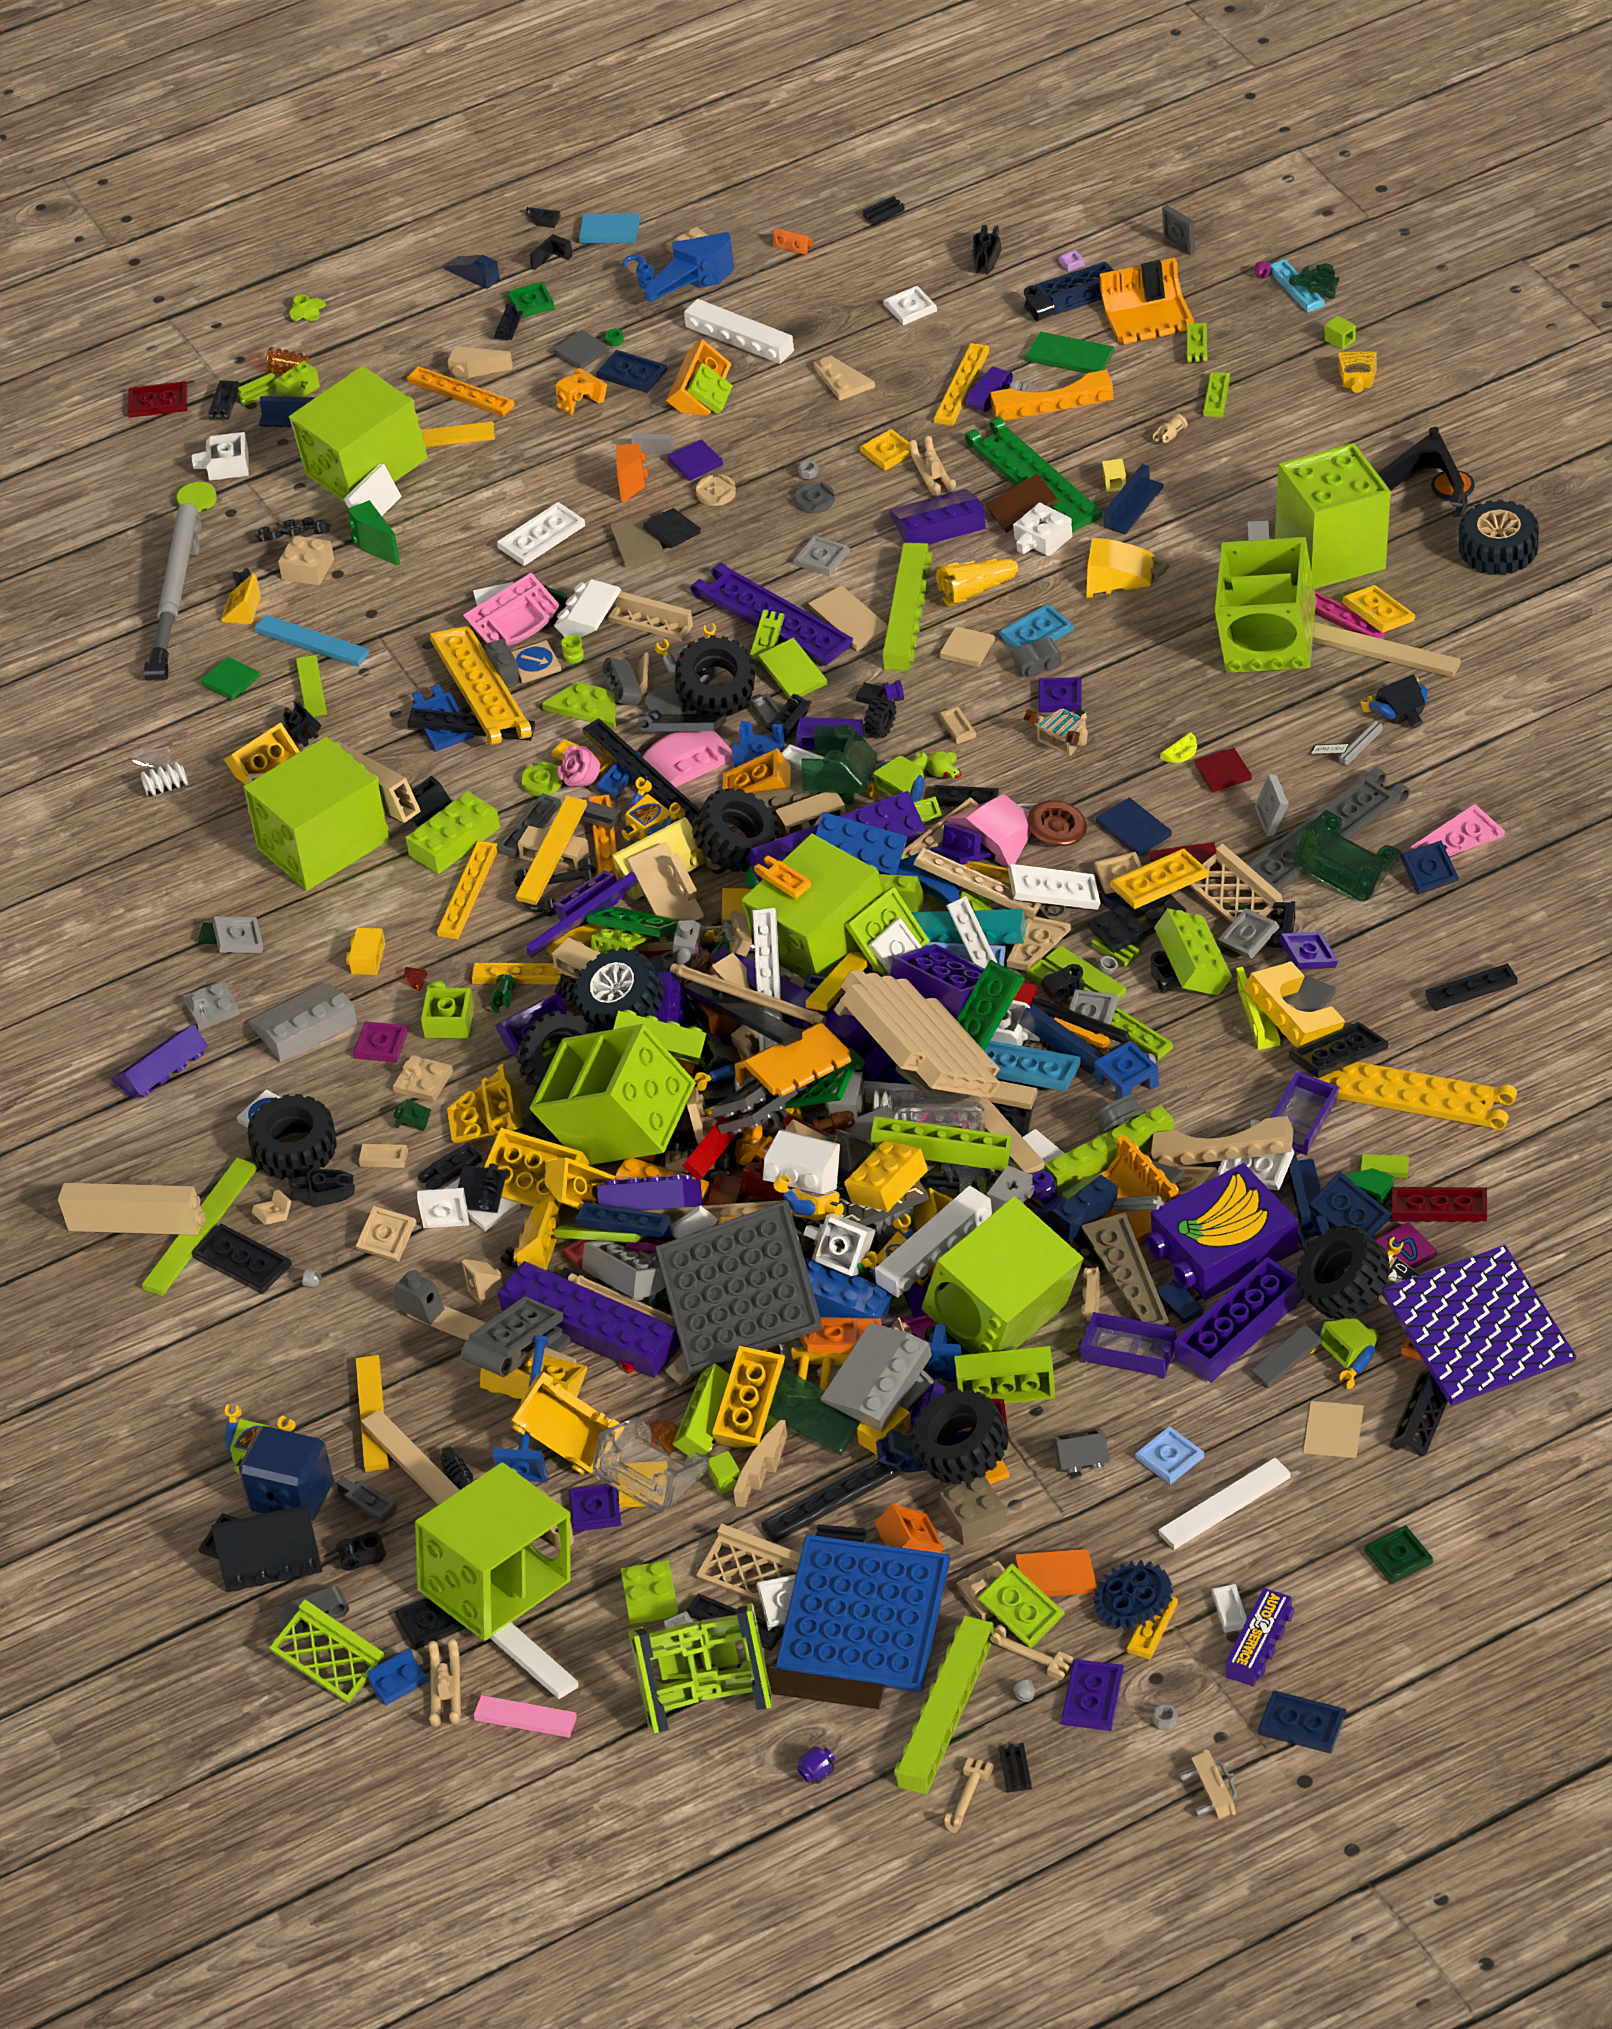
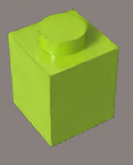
M1336 316L1324 325L1325 341L1337 348L1344 350L1356 341V325L1344 318Z
M729 1451L706 1459L708 1474L720 1495L733 1491L740 1476V1470Z

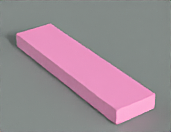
M481 1695L474 1713V1719L481 1722L570 1738L577 1715L576 1712Z

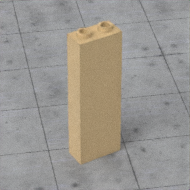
M337 742L342 750L349 752L354 760L362 763L366 770L378 777L380 781L379 790L383 797L382 805L388 815L405 823L421 812L406 777L345 744Z
M64 1183L58 1197L68 1231L198 1235L201 1226L205 1224V1213L201 1210L200 1197L197 1196L194 1186Z

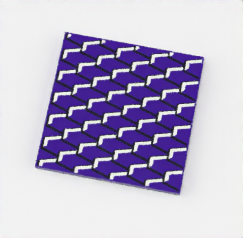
M1506 1245L1383 1288L1382 1296L1451 1406L1576 1360L1577 1356Z

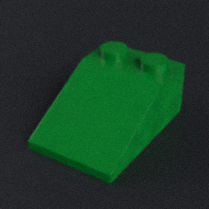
M368 500L348 508L349 517L347 522L352 529V533H350L352 542L357 544L366 553L396 566L400 565L395 533L371 501Z

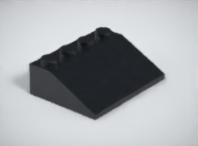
M308 1505L211 1525L226 1592L240 1591L246 1588L287 1581L322 1572L319 1549Z

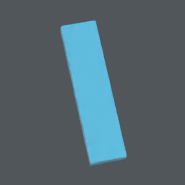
M1286 259L1270 264V273L1307 313L1325 306V300Z

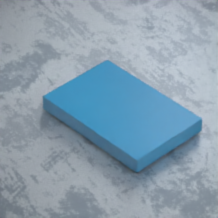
M640 213L583 214L579 236L580 243H636L641 219Z
M1047 604L999 631V638L1011 648L1016 649L1025 644H1033L1042 638L1050 637L1053 641H1056L1072 632L1074 625Z

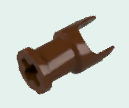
M844 1111L832 1113L830 1117L820 1120L815 1118L813 1123L816 1132L826 1135L832 1132L840 1133L847 1128L853 1127L855 1120L853 1112Z

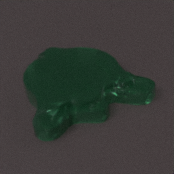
M1323 263L1316 265V269H1309V266H1306L1300 274L1290 276L1289 284L1305 286L1309 292L1321 293L1326 298L1333 299L1339 284V276L1335 277V271L1331 264Z

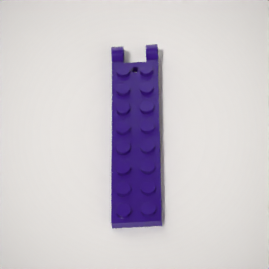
M718 563L711 569L712 576L717 580L713 584L708 585L702 579H698L690 585V590L695 597H704L757 628L763 610H768L767 618H770L772 611L776 612L775 620L778 619L779 613H784V620L778 640L786 642L794 638L808 657L824 666H827L852 645L853 638L733 571L724 563Z

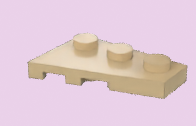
M833 356L813 362L814 369L839 401L875 388V381Z
M1028 917L1026 920L1027 926L1024 943L1014 945L1007 959V967L1024 971L1028 970L1071 930V924L1040 917H1034V919Z

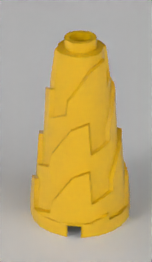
M1010 558L990 559L980 562L971 561L961 564L958 562L939 566L940 568L936 572V580L939 592L944 591L946 596L941 597L945 604L954 606L1014 578L1019 568L1017 562Z

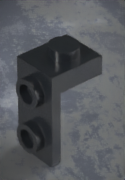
M552 234L530 253L531 269L536 270L553 254L569 260L573 257L571 241Z

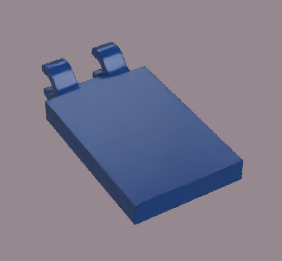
M439 684L431 686L433 698L428 700L423 699L420 691L411 694L414 699V705H411V708L462 713L450 691L443 693ZM422 729L435 752L474 738L473 733L470 732L452 733L445 730Z

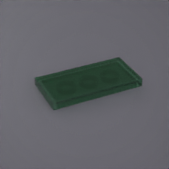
M783 1368L768 1415L778 1421L785 1420L786 1425L842 1456L861 1421L822 1402L820 1399L825 1393L823 1389Z

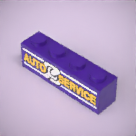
M1263 1588L1225 1662L1226 1678L1254 1687L1258 1678L1264 1676L1266 1662L1268 1659L1271 1660L1273 1658L1276 1648L1275 1644L1277 1640H1282L1285 1624L1293 1618L1294 1608L1292 1607L1291 1596Z

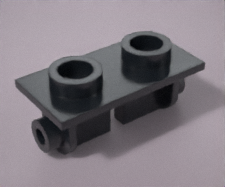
M509 302L506 304L500 323L496 328L494 339H513L523 311H517L515 303Z

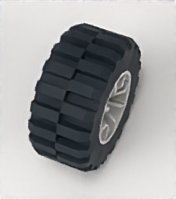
M619 948L618 951L615 949L607 950L606 954L600 953L596 956L595 960H590L586 964L587 967L579 973L580 979L576 980L574 986L576 988L574 990L575 1003L582 1015L585 1016L584 1018L587 1022L591 1020L595 1024V1031L613 1030L618 1011L630 1010L635 1012L637 1016L655 1017L656 1010L659 1011L662 1005L660 1000H663L664 997L663 982L649 960L636 950L630 949L628 951L627 948Z

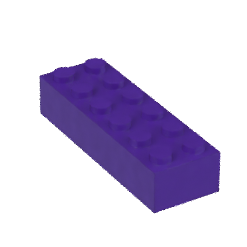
M1266 1257L1174 1341L1175 1360L1212 1383L1304 1299L1297 1286L1296 1277L1298 1276Z

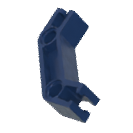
M972 1427L969 1431L956 1432L947 1440L945 1446L963 1442L973 1433L975 1428ZM891 1429L886 1433L888 1443H885L883 1439L876 1441L878 1461L905 1473L926 1471L913 1449L912 1438Z

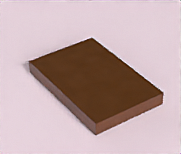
M1037 473L988 502L986 507L1007 533L1014 529V523L1039 502L1051 507L1058 500Z

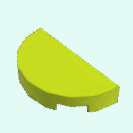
M1190 732L1160 753V759L1171 763H1179L1191 759L1197 750L1196 737Z

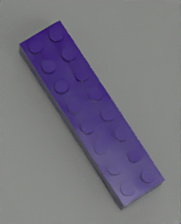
M908 791L839 816L907 836L906 843L916 840L926 830ZM819 824L753 848L747 858L758 882L760 883L763 878L757 875L754 870L757 864L770 869L764 863V858L767 855L782 862L811 834L816 835Z
M526 1261L522 1262L497 1292L502 1311L526 1296L563 1312V1321L556 1326L562 1328V1333L570 1336V1341L619 1363L624 1361L632 1365L635 1370L653 1378L658 1375L681 1346L675 1326Z

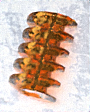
M270 347L266 355L267 369L270 372L284 374L302 361L309 363L307 355L303 358V354L300 352L296 355V352L291 351L289 354L288 350L282 352L280 348L275 350L274 347Z

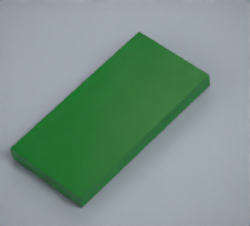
M1040 331L1026 354V361L1082 373H1092L1104 370L1114 353V346Z
M616 906L587 915L588 923L656 937H663L676 932L678 921H680V919Z
M991 959L956 1019L984 1051L1025 980L1024 977Z

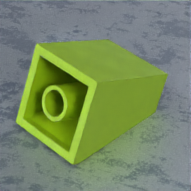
M878 874L883 893L889 888L895 887L910 912H922L924 893L918 876Z

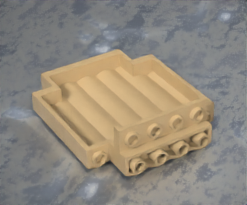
M861 970L851 971L847 975L846 980L841 986L845 994L839 1000L834 1011L839 1016L843 1014L855 1016L901 1069L916 1071L932 1089L985 1098L992 1097L1001 1084L995 1077L1000 1068L936 998L925 999L907 979L895 980L892 976L880 977L876 973L865 974Z

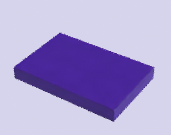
M1074 1659L1061 1724L1112 1731L1124 1665Z

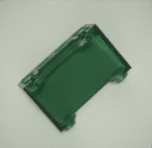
M1325 810L1305 828L1294 854V862L1302 870L1354 899L1366 901L1374 894L1399 860L1402 851L1393 846L1384 845L1375 855L1339 835L1342 828L1340 818L1334 813Z

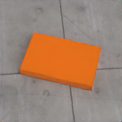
M1088 1549L1015 1555L1016 1568L1048 1597L1094 1593V1590L1097 1589Z

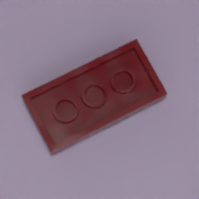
M1393 1187L1392 1221L1487 1222V1187Z

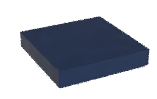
M1441 840L1400 855L1417 895L1457 882L1459 879Z

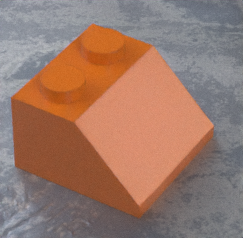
M640 443L616 445L617 476L621 502H626L645 487V479L648 478L647 466L643 467V463H646L645 451H641Z
M892 1503L875 1522L879 1531V1537L886 1546L941 1553L945 1549L927 1513Z

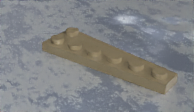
M1126 1213L1081 1225L1084 1236L1137 1319L1143 1322L1170 1327L1169 1320Z

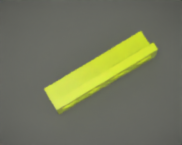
M1236 968L1237 988L1258 1050L1281 1046L1276 1025L1244 990L1249 979L1246 977L1244 968Z

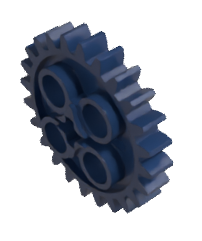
M1142 1560L1137 1565L1130 1561L1129 1567L1120 1564V1570L1118 1571L1112 1568L1113 1574L1111 1576L1104 1574L1103 1576L1106 1581L1098 1582L1100 1589L1094 1590L1096 1595L1093 1598L1094 1608L1100 1620L1105 1621L1107 1626L1112 1624L1115 1630L1121 1625L1124 1631L1129 1626L1136 1630L1137 1624L1140 1623L1143 1627H1146V1621L1148 1620L1154 1623L1155 1615L1162 1617L1161 1609L1169 1608L1167 1602L1173 1600L1170 1594L1174 1593L1171 1580L1165 1569L1161 1570L1160 1565L1153 1566L1151 1561L1144 1565Z

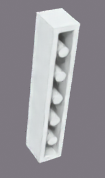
M697 299L684 311L687 328L781 364L794 351L792 335L700 299Z
M968 1186L875 1268L877 1285L897 1298L904 1291H908L913 1283L926 1275L939 1258L992 1215L991 1199L973 1187Z

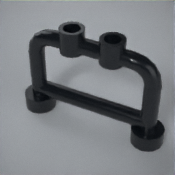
M589 858L582 859L578 862V871L552 875L547 885L585 879V882L593 878V874L596 872L595 862ZM520 869L514 873L516 886H521L528 870ZM545 899L543 903H538L537 905L522 902L529 911H544V915L547 917L557 914L553 903L556 902L554 899Z

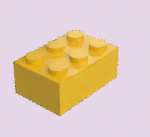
M884 1141L844 1183L851 1203L889 1212L898 1200L928 1171L921 1148Z

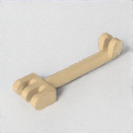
M1000 1625L996 1627L995 1633H992L990 1636V1641L993 1644L1048 1666L1047 1675L1058 1680H1063L1065 1673L1070 1669L1069 1666H1072L1074 1662L1072 1656L1060 1651L1053 1658L1007 1639L1006 1629Z
M968 1757L963 1772L965 1776H969V1779L954 1814L947 1813L945 1816V1826L950 1832L957 1833L960 1829L979 1779L989 1780L993 1770V1763L987 1762L985 1769L982 1770L984 1761L978 1760L975 1767H973L974 1758Z

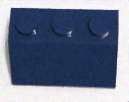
M1102 1174L1082 1177L1038 1210L1035 1215L1069 1242L1082 1232L1081 1225L1097 1221L1115 1207L1113 1203L1117 1201L1118 1187Z

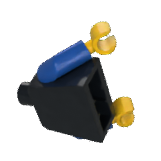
M1413 674L1378 689L1375 700H1373L1372 696H1368L1367 702L1360 701L1363 712L1375 711L1388 719H1392L1396 724L1407 720L1411 728H1416L1423 723L1419 715L1423 712L1427 703L1428 689Z
M707 1030L705 1032L706 1037L700 1063L704 1072L708 1073V1075L702 1072L695 1075L694 1081L699 1091L706 1089L708 1081L733 1080L735 1077L734 1064L742 1060L735 1046Z

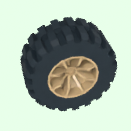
M1490 500L1486 501L1485 504L1479 503L1475 505L1474 509L1470 508L1461 518V523L1459 524V553L1462 559L1471 568H1476L1478 572H1488L1489 575H1494V573L1506 575L1509 572L1511 574L1516 573L1518 569L1526 568L1538 553L1539 526L1537 518L1529 509L1526 510V507L1521 504L1516 505L1513 501L1504 502V500H1497L1492 502Z

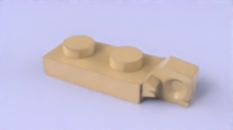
M1098 1267L1084 1268L1082 1276L1083 1282L1087 1286H1083V1299L1086 1302L1082 1304L1081 1311L1082 1317L1088 1321L1091 1320L1093 1312L1099 1313L1100 1272Z

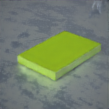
M794 638L758 655L760 663L788 698H791L793 694L803 697L827 685V679Z
M1012 1563L977 1598L985 1608L1031 1649L1065 1615V1612Z

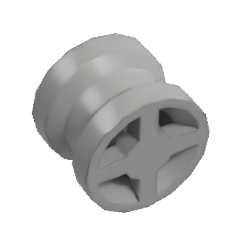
M1014 379L1010 389L1031 392V382H1020Z

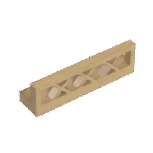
M620 591L615 599L616 607L608 616L609 622L679 641L685 638L693 626L691 610ZM620 612L628 614L624 617L617 616ZM639 618H644V619H646L645 621H642V622H637V621H635V619H639ZM657 623L664 624V626L655 627L653 625ZM675 628H681V629H682V630L680 631V633L671 631L672 629H675Z

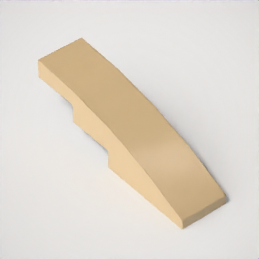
M780 1420L764 1436L742 1469L734 1488L736 1506H746L751 1489L761 1490L766 1471L776 1473L787 1438L785 1420Z

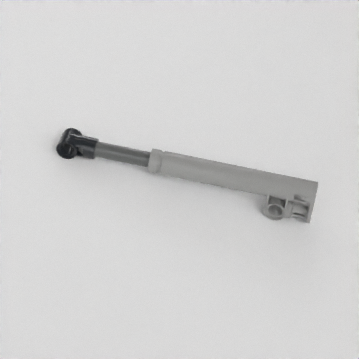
M182 504L178 508L157 612V618L160 621L155 646L151 650L149 662H145L144 665L145 680L168 679L169 652L167 649L172 624L176 622L189 556H198L199 554L197 533L201 530L202 524L197 508L190 504Z

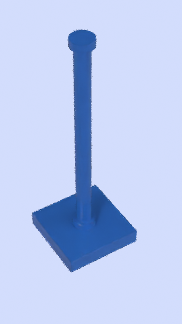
M538 1335L534 1337L535 1350L529 1387L536 1375L541 1373L544 1348L548 1344V1338ZM526 1432L520 1436L518 1450L494 1448L493 1460L495 1466L503 1462L508 1467L515 1469L527 1481L547 1482L548 1471L542 1452L528 1450L530 1435Z

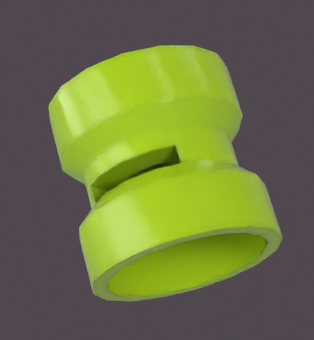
M577 635L565 636L561 641L562 649L564 650V660L569 664L581 662L584 658L582 639Z

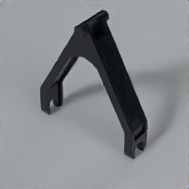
M1431 427L1426 437L1377 473L1389 490L1392 491L1417 471L1429 468L1440 469L1445 472L1453 488L1450 504L1457 506L1453 517L1463 516L1468 504V499L1463 490L1465 485L1439 433L1438 427Z

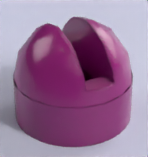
M1265 261L1257 262L1255 264L1256 276L1263 279L1268 277L1270 274V264Z

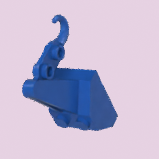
M729 232L672 242L674 259L656 277L653 267L641 255H630L623 261V266H627L629 261H638L636 275L640 287L644 289V296L647 301H655L688 284L699 288L718 285L734 270Z

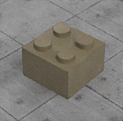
M985 1476L974 1478L973 1482H965L940 1493L942 1512L963 1545L1007 1527L1006 1508Z

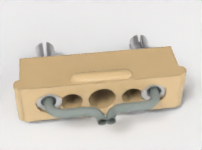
M733 911L730 919L725 921V926H721V930L726 933L731 953L746 957L749 950L755 951L754 943H752L746 916Z
M1205 1749L1204 1753L1192 1757L1194 1768L1180 1773V1779L1184 1782L1199 1776L1210 1802L1196 1808L1198 1816L1214 1810L1218 1819L1230 1814L1235 1815L1236 1808L1233 1799L1236 1797L1237 1792L1233 1785V1780L1236 1779L1234 1773H1228L1222 1762H1214L1210 1751ZM1216 1765H1220L1225 1776L1231 1777L1229 1779V1786L1233 1792L1232 1796H1230Z

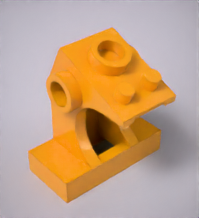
M581 368L575 369L574 375L564 377L555 384L558 402L556 405L558 408L573 415L576 401H580L583 395L597 403L604 402L607 384Z

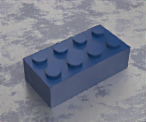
M825 812L822 813L816 836L864 863L873 865L879 874L897 875L907 836Z
M810 1258L806 1259L805 1263L820 1317L880 1318L883 1324L890 1311L893 1294L876 1283L861 1277L850 1276L815 1262Z

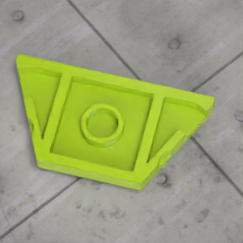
M576 682L542 703L543 710L590 723L600 718L609 728H616V701L611 690Z

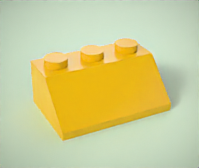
M279 723L226 757L224 761L233 775L247 785L248 774L267 773L300 753L282 723Z
M567 1157L549 1161L546 1164L545 1185L558 1202L579 1210L584 1202L599 1204L597 1186L606 1185L605 1181L615 1180L616 1176Z
M550 1194L531 1210L529 1218L525 1219L524 1233H520L519 1247L514 1250V1262H517L518 1267L523 1261H526L544 1270L548 1268L557 1238L554 1236V1229L560 1226L558 1201L553 1194Z

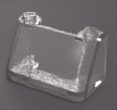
M944 1090L895 1091L888 1097V1118L941 1126H961L962 1129L985 1132L986 1114L979 1096Z
M636 1416L600 1432L593 1461V1471L596 1477L657 1513L669 1510L707 1471L710 1459L700 1453L695 1452L688 1455L685 1463L652 1445L650 1426Z

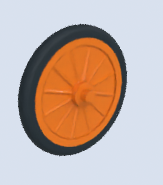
M1458 470L1464 482L1463 490L1467 497L1473 492L1475 482L1468 473ZM1443 471L1433 478L1431 488L1434 494L1442 499L1450 500L1453 488L1445 472Z

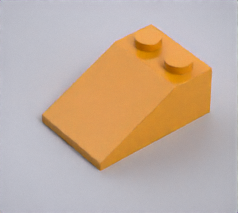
M778 748L723 773L722 789H742L749 794L750 792L790 787L791 765Z

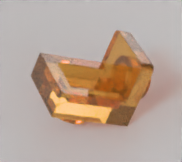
M655 1420L648 1425V1429L642 1434V1437L647 1443L660 1444L664 1452L671 1455L677 1449L672 1444L678 1428L674 1422Z

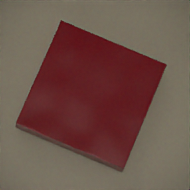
M1235 748L1195 760V766L1211 792L1252 780V774Z

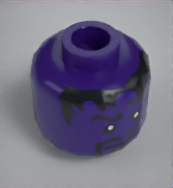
M1038 1171L1031 1174L1033 1175L1032 1185H1034L1032 1195L1046 1205L1057 1197V1184L1055 1177L1051 1173Z
M813 1746L799 1757L797 1770L807 1783L819 1784L834 1772L833 1761L835 1757L828 1748L822 1749L818 1746Z

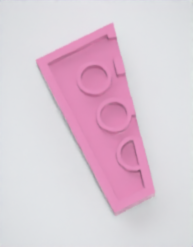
M1474 804L1412 845L1410 851L1441 840L1448 855L1452 856L1503 837L1505 830Z

